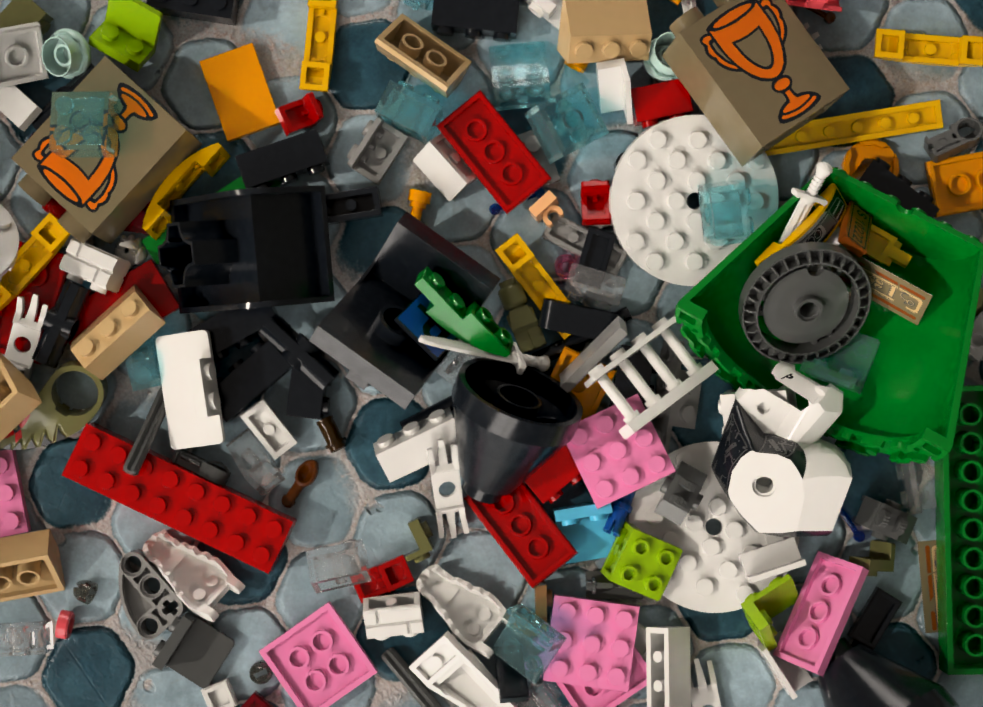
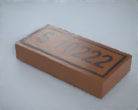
M851 200L847 203V208L842 218L838 242L860 258L867 253L873 217Z

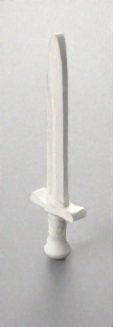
M819 162L816 164V173L806 191L797 188L791 189V193L795 197L800 198L777 243L781 244L807 218L815 202L823 206L828 204L825 198L817 194L826 177L833 172V168L829 163Z
M420 335L418 342L433 347L509 362L515 366L516 372L519 375L523 374L527 366L535 367L541 372L547 371L550 367L548 356L522 354L516 342H513L510 355L503 357L480 350L462 341Z

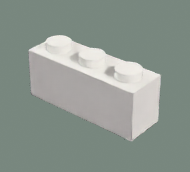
M450 407L445 410H436L428 418L419 422H410L402 430L394 434H385L377 442L373 443L375 455L390 483L429 465L426 450L428 448H432L434 461H437L438 439H443L446 456L451 454V444H457L452 411Z
M646 627L647 707H691L690 627Z

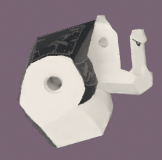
M780 360V363L775 365L771 374L774 375L777 381L806 398L809 406L800 411L765 389L754 390L741 389L739 387L734 394L735 401L711 468L739 515L755 532L779 537L828 536L833 531L853 478L851 465L844 453L836 445L820 438L841 415L844 392L831 383L828 386H822L796 371L795 365Z

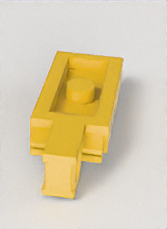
M873 224L871 225L868 249L864 255L888 267L893 262L904 269L913 257L900 250L902 243L897 241L898 238Z

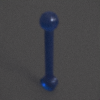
M540 188L527 200L535 197L541 198L545 194L544 188ZM492 204L489 208L492 215H498L503 210L498 204Z
M841 507L840 515L852 530L854 540L857 542L864 541V532L856 528Z

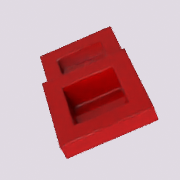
M403 554L350 577L361 603H363V598L380 596L414 581Z

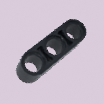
M544 298L538 327L595 339L617 316L624 320V315Z

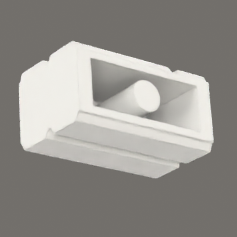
M72 238L67 246L66 254H64L60 262L59 269L68 272L67 279L79 284H83L84 280L91 283L90 289L106 295L107 290L115 293L119 292L124 281L123 278L126 276L131 264L125 259L88 243L83 244L76 238Z
M419 591L363 598V617L367 639L375 638L382 641L391 636L404 635L405 637H413L418 633H424V615Z

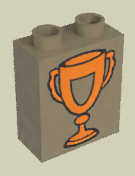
M713 0L718 8L708 15L704 16L696 6L682 14L669 26L675 39L663 53L662 57L742 167L827 111L850 89L785 0Z
M104 56L11 159L27 173L18 182V185L30 197L44 207L54 198L67 210L57 221L68 233L83 244L92 235L112 244L152 200L155 192L166 177L185 159L194 154L201 147L202 143L125 72Z

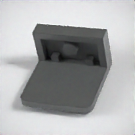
M188 611L182 618L176 617L168 629L172 634L167 641L161 640L153 652L156 659L152 665L161 671L168 666L199 687L206 688L234 647L235 642L231 637Z

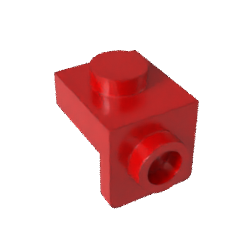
M313 92L307 93L302 99L280 106L275 110L286 137L314 127L324 118L322 104L315 98Z
M592 179L581 182L582 226L611 225V214L609 212L610 182L608 180Z

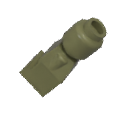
M515 278L499 283L500 290L498 295L503 308L510 311L506 319L522 354L545 346L547 342L541 328L538 327V319L533 307L525 305L527 303V296L522 285L516 283Z

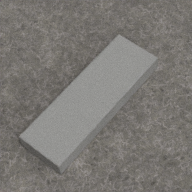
M554 213L550 220L553 223V227H546L541 238L580 258L588 229L566 217L561 218L557 213ZM615 243L606 272L616 277L627 254L622 247Z
M617 316L559 374L560 387L567 393L628 335L626 322L622 318Z

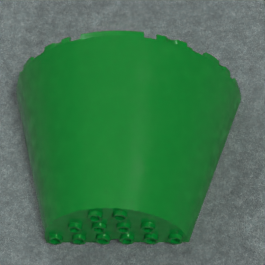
M832 167L833 172L826 177L817 195H820L831 183L836 184L846 204L851 200L873 217V225L898 238L897 241L902 243L900 250L913 256L905 269L893 262L888 267L866 255L862 257L931 294L932 298L918 325L871 300L870 311L865 323L847 345L823 359L793 365H795L796 371L820 385L828 386L831 383L844 392L843 411L823 434L826 437L829 436L837 439L834 445L867 457L870 455L876 456L878 453L890 455L889 459L891 462L910 463L911 461L926 463L930 456H932L931 459L933 461H937L950 453L954 443L983 274V243L972 235H965L955 230L947 222L938 221L928 216L926 212L919 208H911V210L903 208L900 205L901 201L896 196L885 194L875 189L870 183L859 181L849 176L841 168ZM811 180L808 183H806L801 188V190L806 191L809 184L811 183ZM794 195L683 296L676 305V322L678 324L683 323L680 332L689 341V347L699 358H703L705 355L710 361L712 360L719 369L714 374L722 381L731 385L735 391L739 387L741 389L767 390L778 389L784 385L771 374L775 365L780 362L763 356L747 339L739 321L738 305L743 286L757 267L754 261L772 242L777 243L794 212L800 198ZM814 205L811 208L808 216L816 209ZM758 316L759 328L767 335L780 340L769 331L763 316ZM796 393L797 408L802 411L809 406V402L806 398Z

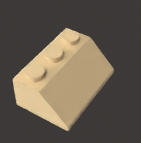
M562 0L557 51L568 64L597 63L624 58L625 61L649 60L652 30L647 0Z
M403 13L375 40V45L379 52L445 98H448L459 86L472 61Z
M133 285L71 342L70 350L84 369L99 379L104 380L166 322L139 287Z
M0 353L1 442L42 401L32 382Z
M50 529L0 538V602L65 590L59 547Z

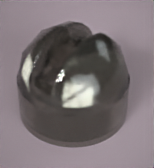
M80 580L76 583L78 587L73 588V595L78 601L88 605L97 593L98 584L90 580Z
M260 660L251 666L249 675L254 683L265 684L271 679L273 672L264 660ZM265 668L268 672L258 678L254 676L255 673Z

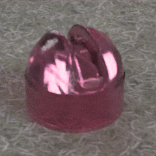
M569 254L560 255L554 263L556 274L562 279L572 278L577 270L576 259ZM563 263H569L568 272H563Z

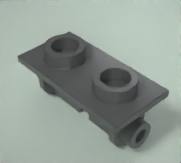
M585 571L586 598L597 600L643 599L642 594L609 581L600 571Z

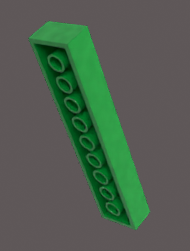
M963 385L953 447L945 457L934 461L939 669L947 675L983 674V385Z

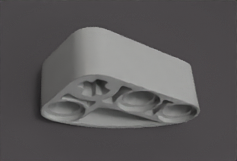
M133 550L121 558L118 579L119 592L125 614L139 636L147 640L154 639L170 627L176 617H181L188 607L179 599L159 569L144 556L142 550ZM132 556L138 557L141 561V568L138 571L130 566L129 561ZM151 577L156 578L160 582V590L158 592L152 591L148 586V581ZM176 601L179 606L170 611L168 605ZM147 618L156 620L158 624L157 631L153 632L147 629Z

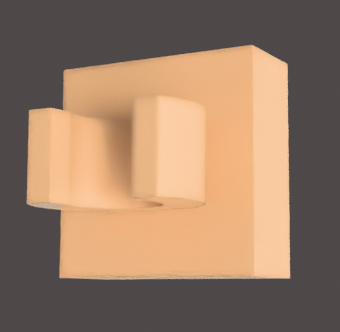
M550 190L528 209L531 216L538 223L543 220L544 224L549 228L553 227V223L548 219L551 213H557L561 218L564 217L563 210L558 206L557 197Z

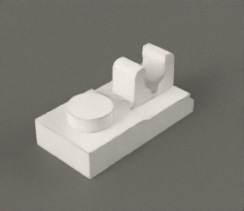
M263 398L240 415L241 419L275 460L298 443L294 435Z

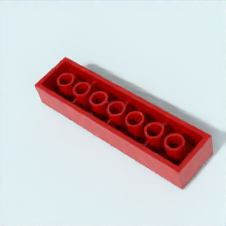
M86 423L62 476L267 574L273 571L297 521L296 518L229 486L213 483L180 465L172 463V459L149 449L138 475L127 474L123 471V466L134 445V441L99 424Z

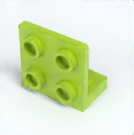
M108 0L105 21L91 34L88 44L138 72L156 51L163 13L141 0Z
M625 521L621 535L616 537L600 572L613 583L659 601L683 551L675 545L642 532L635 525Z
M790 574L775 578L768 587L760 592L750 594L741 603L749 626L769 652L778 647L774 638L777 632L772 625L773 621L771 619L794 605L798 598V592Z

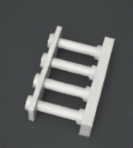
M675 316L669 320L663 317L651 326L654 331L648 336L642 332L630 342L633 345L630 349L625 351L623 347L609 357L612 362L605 367L600 363L588 372L590 378L584 383L586 388L598 382L625 417L623 421L626 425L618 430L625 440L719 370L712 360L705 366H702L700 362L696 363L670 329L676 323ZM659 335L663 337L688 371L686 373L689 378L682 382L680 378H675L649 344ZM639 350L667 385L666 390L669 393L662 398L659 394L655 395L628 359ZM618 365L646 401L644 404L647 409L641 414L637 409L633 410L607 376V373Z

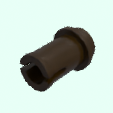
M333 415L316 422L327 443L325 448L330 449L331 453L347 446L345 443L347 439L342 437L333 419Z

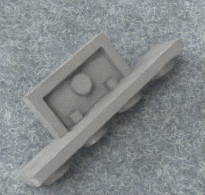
M663 340L660 358L676 379L680 378L682 382L689 378L686 373L687 371L681 370L682 362L667 342ZM658 375L655 395L659 394L662 398L669 392L666 390L667 385ZM702 382L651 420L667 454L669 452L672 426L695 429Z

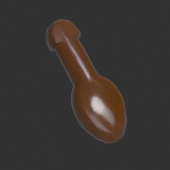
M307 460L298 467L295 473L294 484L281 499L284 507L291 508L294 506L304 487L311 485L316 480L319 471V464L316 460Z

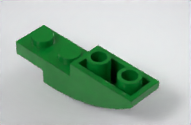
M428 267L418 274L414 285L430 301L426 313L434 321L463 342L480 350L503 357L510 355L513 346L512 336L504 327L500 328L495 323L488 309L480 307L476 301L466 308L463 299L457 293H452L445 285L444 279L437 272H432Z

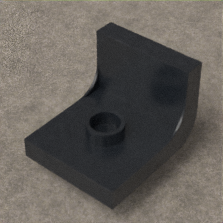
M325 185L246 188L170 200L172 223L167 224L166 238L164 243L158 246L160 269L168 272L172 288H178L180 314L335 301Z
M408 212L396 223L380 252L364 275L320 322L309 339L311 343L348 369L345 377L363 390L368 386L374 387L404 410L451 351L446 350L435 362L394 321L421 293L414 285L418 274L426 267L432 272H437L444 279L447 288L452 293H457L463 299L466 308L474 301L482 307L500 281L498 276Z

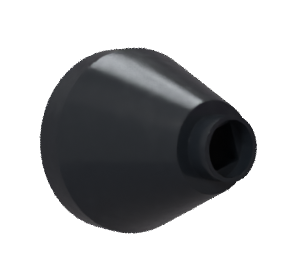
M489 358L471 359L462 364L452 388V401L460 475L465 481L463 485L465 493L479 502L495 504L500 502L502 496L509 495L573 439L583 415V408L578 398L571 391L567 393L561 388L560 382L529 366L526 367L522 375H519L513 364Z
M845 637L839 639L824 676L817 678L825 707H960L942 685L862 644L853 647Z

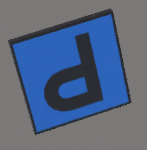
M421 292L394 321L436 362L446 349L418 342L420 335L456 340L457 337L445 330L426 313L430 301Z

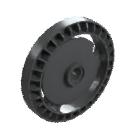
M825 242L798 243L770 255L750 274L739 298V321L751 345L763 356L780 362L781 360L790 364L817 361L837 352L857 335L870 311L872 300L871 286L863 268L848 251ZM807 265H814L810 271L807 270ZM842 272L849 276L851 284L850 300L847 287L840 277ZM758 316H763L769 331L780 340L767 335L759 328Z

